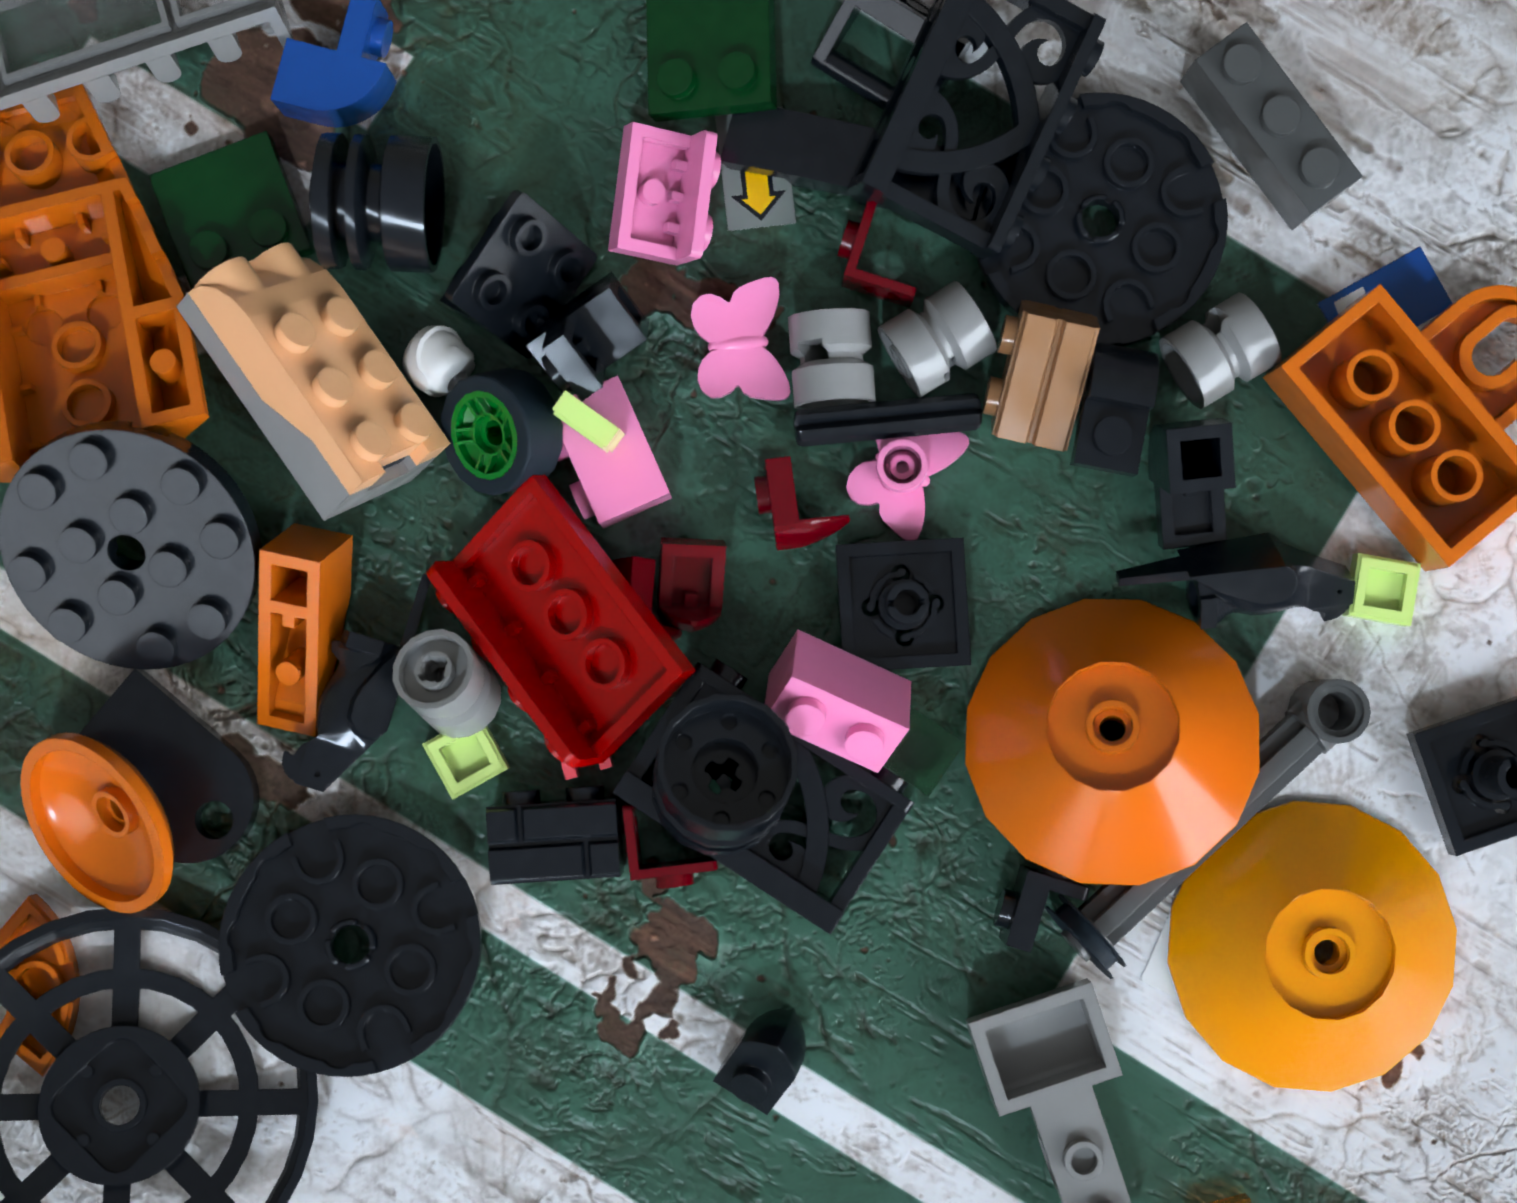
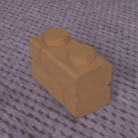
M1021 300L1017 317L1005 316L997 353L1006 354L1007 359L1002 378L990 376L982 408V414L992 416V435L1020 443L1028 442L1034 446L1061 452L1068 450L1100 330L1096 316L1065 308L1060 309L1052 305L1029 300Z

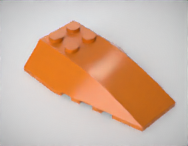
M83 84L53 93L56 96L60 111L59 118L53 122H37L22 104L0 111V483H11L21 466L47 442L70 429L85 424L101 421L133 422L132 427L149 430L166 437L172 432L185 439L209 418L194 332L176 308L186 294Z

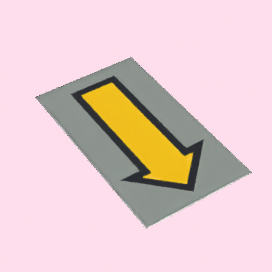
M732 114L715 116L720 157ZM721 162L728 231L796 223L792 184L785 178L727 168Z

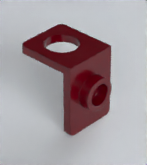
M867 201L861 223L848 220L837 256L848 259L841 287L910 308L917 288L857 269L877 207L876 202Z
M625 803L622 806L630 881L655 878L656 888H674L694 884L693 873L718 870L719 862L710 856L643 864L636 808L629 803Z

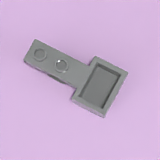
M1086 978L965 1019L992 1103L999 1117L1027 1107L1030 1108L1038 1132L1041 1150L1061 1203H1131L1092 1087L1093 1085L1123 1076L1092 982Z

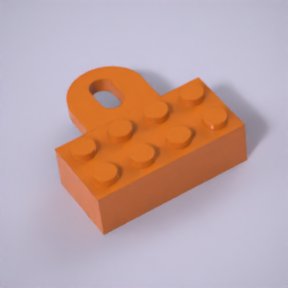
M1379 284L1355 300L1262 377L1415 561L1421 564V568L1424 571L1449 568L1517 512V445L1504 431L1505 428L1517 419V357L1494 376L1480 373L1472 361V352L1475 345L1502 322H1511L1517 325V287L1494 285L1474 290L1453 302L1419 330L1385 288Z

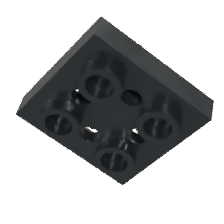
M964 537L841 544L835 546L842 650L886 670L971 665ZM897 565L905 566L909 570L908 580L894 581L895 578L904 576L906 570L900 568L892 573V569ZM937 595L942 599L943 606L939 612H937V608L940 606L938 598L932 600L931 610L929 611L930 603L928 596ZM869 599V603L866 605L868 612H872L875 609V601L877 600L879 611L877 615L870 617L863 613L862 603L864 600ZM898 630L911 631L900 637V640L903 642L913 638L910 645L905 647L896 642L895 635Z
M1517 696L1406 734L1449 855L1459 856L1517 836ZM1481 735L1484 739L1477 740L1476 745L1485 748L1477 753L1473 750L1471 742L1474 736ZM1458 775H1462L1466 780H1458L1456 782L1458 789L1462 790L1461 793L1455 792L1452 788V780ZM1493 800H1496V801H1498V800H1506V802H1505V801L1493 802ZM1495 809H1502L1504 811L1497 813Z

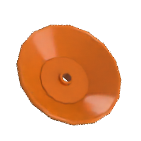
M1082 599L1030 619L990 656L967 706L965 765L985 817L1026 860L1080 884L1140 886L1195 865L1238 824L1260 772L1259 713L1237 662L1203 629L1201 630L1195 621L1144 600ZM1107 721H1117L1124 727L1125 734L1119 740L1109 741L1101 735L1099 731L1101 725Z

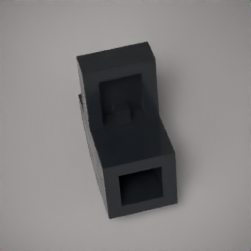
M610 272L555 312L550 319L534 332L526 343V347L562 394L565 390L569 393L574 391L582 402L603 387L606 367L647 340L649 322L615 275Z
M1096 342L1078 409L1080 414L1070 465L1130 477L1138 475L1149 411L1154 408L1159 377V358L1157 353Z
M1212 418L1154 425L1149 440L1148 472L1149 480L1154 483L1158 545L1165 550L1200 546L1227 540L1224 489L1236 488L1232 422L1223 418Z

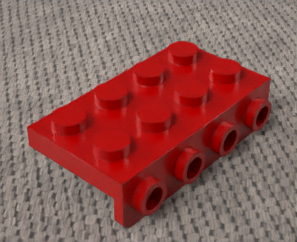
M532 475L452 561H435L426 571L428 579L436 588L435 594L438 601L444 608L456 615L472 637L471 643L474 650L484 660L492 664L508 686L507 692L511 700L517 707L527 712L545 736L544 742L549 752L556 759L572 768L604 763L696 671L546 475Z

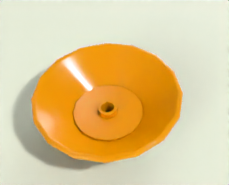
M1293 800L1256 813L1183 881L1171 905L1167 964L1185 1018L1222 1061L1272 1087L1332 1092L1386 1074L1428 1037L1453 987L1457 928L1439 874L1402 831L1351 805ZM1329 940L1333 946V954L1329 960L1319 963L1314 955L1315 947L1319 942Z

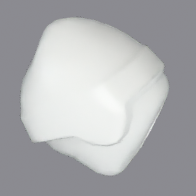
M431 325L421 329L408 343L402 358L403 370L408 379L419 390L433 397L447 395L461 379L471 376L475 368L473 352L464 345L456 331L444 325Z

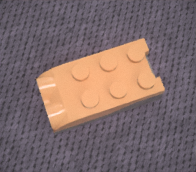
M286 242L273 246L251 261H247L245 257L240 256L219 264L206 273L176 306L324 521L411 482L450 444L443 431L342 286L327 269H324L310 258L301 257L292 243Z

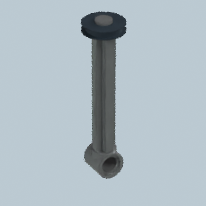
M1343 679L1314 680L1299 686L1290 697L1285 717L1259 740L1260 772L1238 824L1202 859L1191 867L1140 886L1103 884L1078 908L1059 894L1058 897L1063 905L1055 912L1048 906L1045 909L1062 929L1060 934L1086 962L1090 960L1107 977L1113 979L1108 969L1115 962H1118L1123 967L1127 966L1114 948L1117 942L1321 753L1326 754L1336 744L1351 742L1361 736L1368 726L1371 715L1369 700L1364 691L1353 682ZM1328 694L1336 700L1339 707L1338 719L1330 728L1322 724L1318 715L1319 703Z

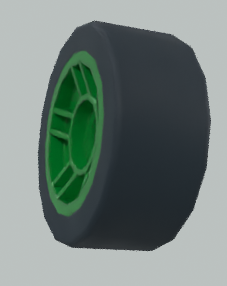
M504 368L461 379L447 394L441 413V430L450 442L445 448L446 456L458 477L475 491L493 496L514 491L532 475H546L548 477L555 469L562 451L563 426L561 420L553 414L555 411L552 408L556 402L542 382L527 371Z

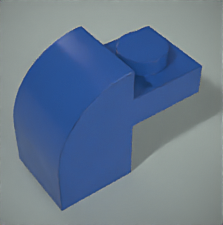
M350 0L337 50L290 38L286 39L270 97L271 101L284 116L320 126L347 127L369 119L386 104L393 93L397 81L387 64L377 61L378 57L385 58L387 56L393 36V21L388 19L389 15L380 0Z

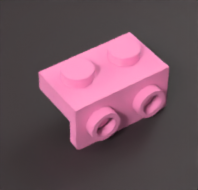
M631 122L624 126L608 251L676 266L702 257L712 237L713 219L708 214L711 189L717 183L721 169V158L719 153L716 152L717 133L703 130L691 136L637 122Z

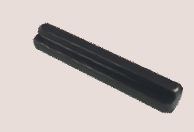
M965 393L799 409L795 412L793 418L794 435L797 445L805 447L972 431L980 428L982 423V405L977 394Z

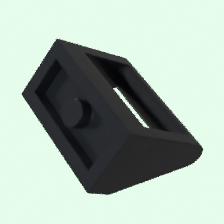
M844 0L810 64L879 108L884 109L894 86L841 54L836 49L861 10L914 43L930 6L921 0ZM959 38L955 45L956 55L961 61L972 44L966 38ZM939 78L934 89L941 94L949 80ZM925 117L921 119V121L919 122V126L921 125Z

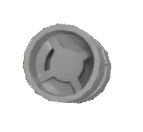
M955 280L926 297L923 301V312L920 314L907 309L880 325L877 329L880 339L896 369L909 388L919 398L949 381L950 368L956 365L967 370L997 351L996 341L983 314L966 289Z
M1240 292L1205 313V324L1202 325L1191 320L1159 340V348L1169 373L1185 397L1199 409H1203L1233 391L1235 378L1239 377L1248 382L1281 362L1279 343L1270 324L1256 304Z
M829 308L800 312L788 317L790 355L800 359V365L792 370L794 408L806 409L876 401L873 365L863 360V355L872 348L869 311L857 308Z
M444 629L424 631L412 637L400 649L393 664V683L398 695L439 734L451 738L469 737L483 730L495 718L501 704V686L498 679L487 664L479 658L478 654L457 633Z

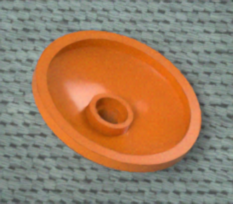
M58 733L33 746L26 755L22 765L20 780L21 796L33 834L55 869L80 894L111 911L136 913L157 902L165 894L171 882L174 844L167 816L146 779L119 752L100 741L80 734Z

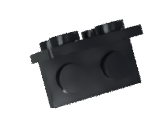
M514 190L500 211L491 219L488 229L464 265L457 270L452 283L440 301L457 314L494 334L517 353L526 358H531L533 355L526 347V343L544 322L570 301L595 263L597 255L531 197L519 190Z

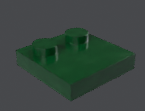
M646 0L648 115L655 122L777 109L774 0Z
M267 131L148 175L191 290L206 273L219 264L240 256L245 257L247 261H251L264 251L281 243H292L301 257L316 253L273 138Z

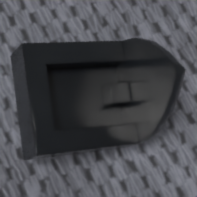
M775 1009L757 1017L725 1058L713 1082L733 1093L740 1100L752 1105L768 1115L794 1081L804 1061L806 1051L805 1032L795 1009Z

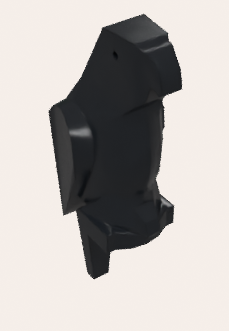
M1268 532L1179 549L1177 551L1180 556L1116 571V580L1119 586L1186 580V599L1193 620L1201 630L1216 628L1217 623L1231 613L1265 615L1294 607L1309 608L1312 611L1319 612L1324 622L1339 617L1349 609V605L1353 603L1355 580L1346 565L1298 550L1280 542L1274 535Z
M422 575L400 647L347 630H343L340 640H332V653L339 660V665L327 682L320 697L316 720L318 736L302 744L294 755L288 751L283 752L282 766L284 772L296 784L324 792L388 730L398 697L393 683V664L400 649L412 637L416 636L430 583L427 575Z

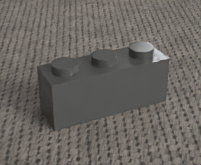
M1247 22L1195 59L1181 79L1180 83L1291 230H1294L1363 177Z

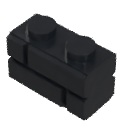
M604 785L565 788L566 800L541 801L540 789L502 792V804H492L486 807L491 885L621 877L624 873L619 797H605Z

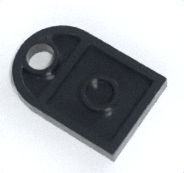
M135 668L79 734L100 741L119 752L142 774L152 787L170 825L174 844V862L199 863L220 857L238 846L250 832L259 809V787L256 775L244 755L145 670ZM212 801L224 803L229 807L233 815L232 827L223 837L210 835L202 825V812Z

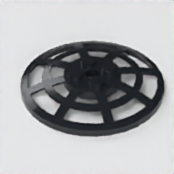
M109 909L88 910L47 922L13 939L0 949V1004L15 1018L0 1039V1121L38 1120L42 1138L51 1153L45 1161L21 1182L5 1153L0 1133V1192L5 1197L0 1203H42L41 1200L69 1173L82 1180L104 1185L103 1203H130L131 1184L148 1179L164 1169L191 1196L184 1203H235L225 1190L235 1179L248 1155L256 1131L258 1115H297L294 1139L284 1169L265 1202L288 1203L302 1177L314 1140L318 1109L317 1074L296 1067L298 1088L259 1089L258 1074L251 1049L239 1026L231 1017L236 1010L228 994L227 987L225 986L212 998L202 989L179 977L155 970L140 969L141 930L160 931L196 941L218 954L220 930L203 921L166 910L144 909L136 913H119ZM114 930L113 969L99 970L72 978L47 991L37 1000L8 973L26 958L60 941L91 932ZM113 989L111 1027L91 1032L76 1040L51 1015L58 1008L79 997L102 990ZM140 989H148L170 995L193 1007L198 1013L169 1040L154 1031L138 1027ZM216 1031L223 1038L233 1058L239 1081V1090L200 1091L196 1072L188 1058ZM31 1033L56 1058L45 1076L40 1094H1L11 1061L23 1041ZM116 1086H128L139 1097L140 1106L138 1113L126 1124H112L102 1113V1100L110 1089ZM238 1116L237 1127L230 1148L217 1171L210 1177L184 1149L195 1132L199 1117Z

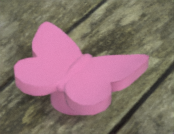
M764 277L740 286L733 292L730 302L713 294L700 295L693 303L691 320L694 330L700 338L709 343L707 348L710 352L701 361L697 379L702 393L708 397L723 398L739 387L744 395L753 399L782 401L789 398L791 393L789 381L779 362L766 349L769 340L764 336L774 319L780 294L779 282L776 278Z
M962 432L876 440L879 452L875 455V459L859 464L848 476L846 490L850 500L863 506L879 504V515L888 528L904 541L918 540L925 519L923 487L930 484L929 476L947 468L965 452L969 446V438Z

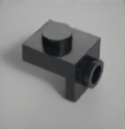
M1020 865L1013 891L1004 888L996 906L993 925L1001 927L999 938L1007 946L1031 953L1049 891L1086 901L1090 888L1038 865L1037 870Z

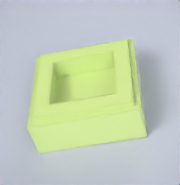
M566 390L552 408L555 411L553 414L606 453L609 451L613 452L625 435L617 426Z
M1363 553L1352 554L1350 574L1355 580L1353 603L1349 605V609L1342 616L1403 627L1411 626L1421 564Z
M488 726L469 737L451 738L439 734L422 744L452 800L511 768Z

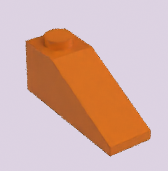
M294 523L259 550L257 724L313 737L318 735L316 720L320 697L327 682L334 674L337 661L336 656L332 653V640L341 639L351 597L353 535Z

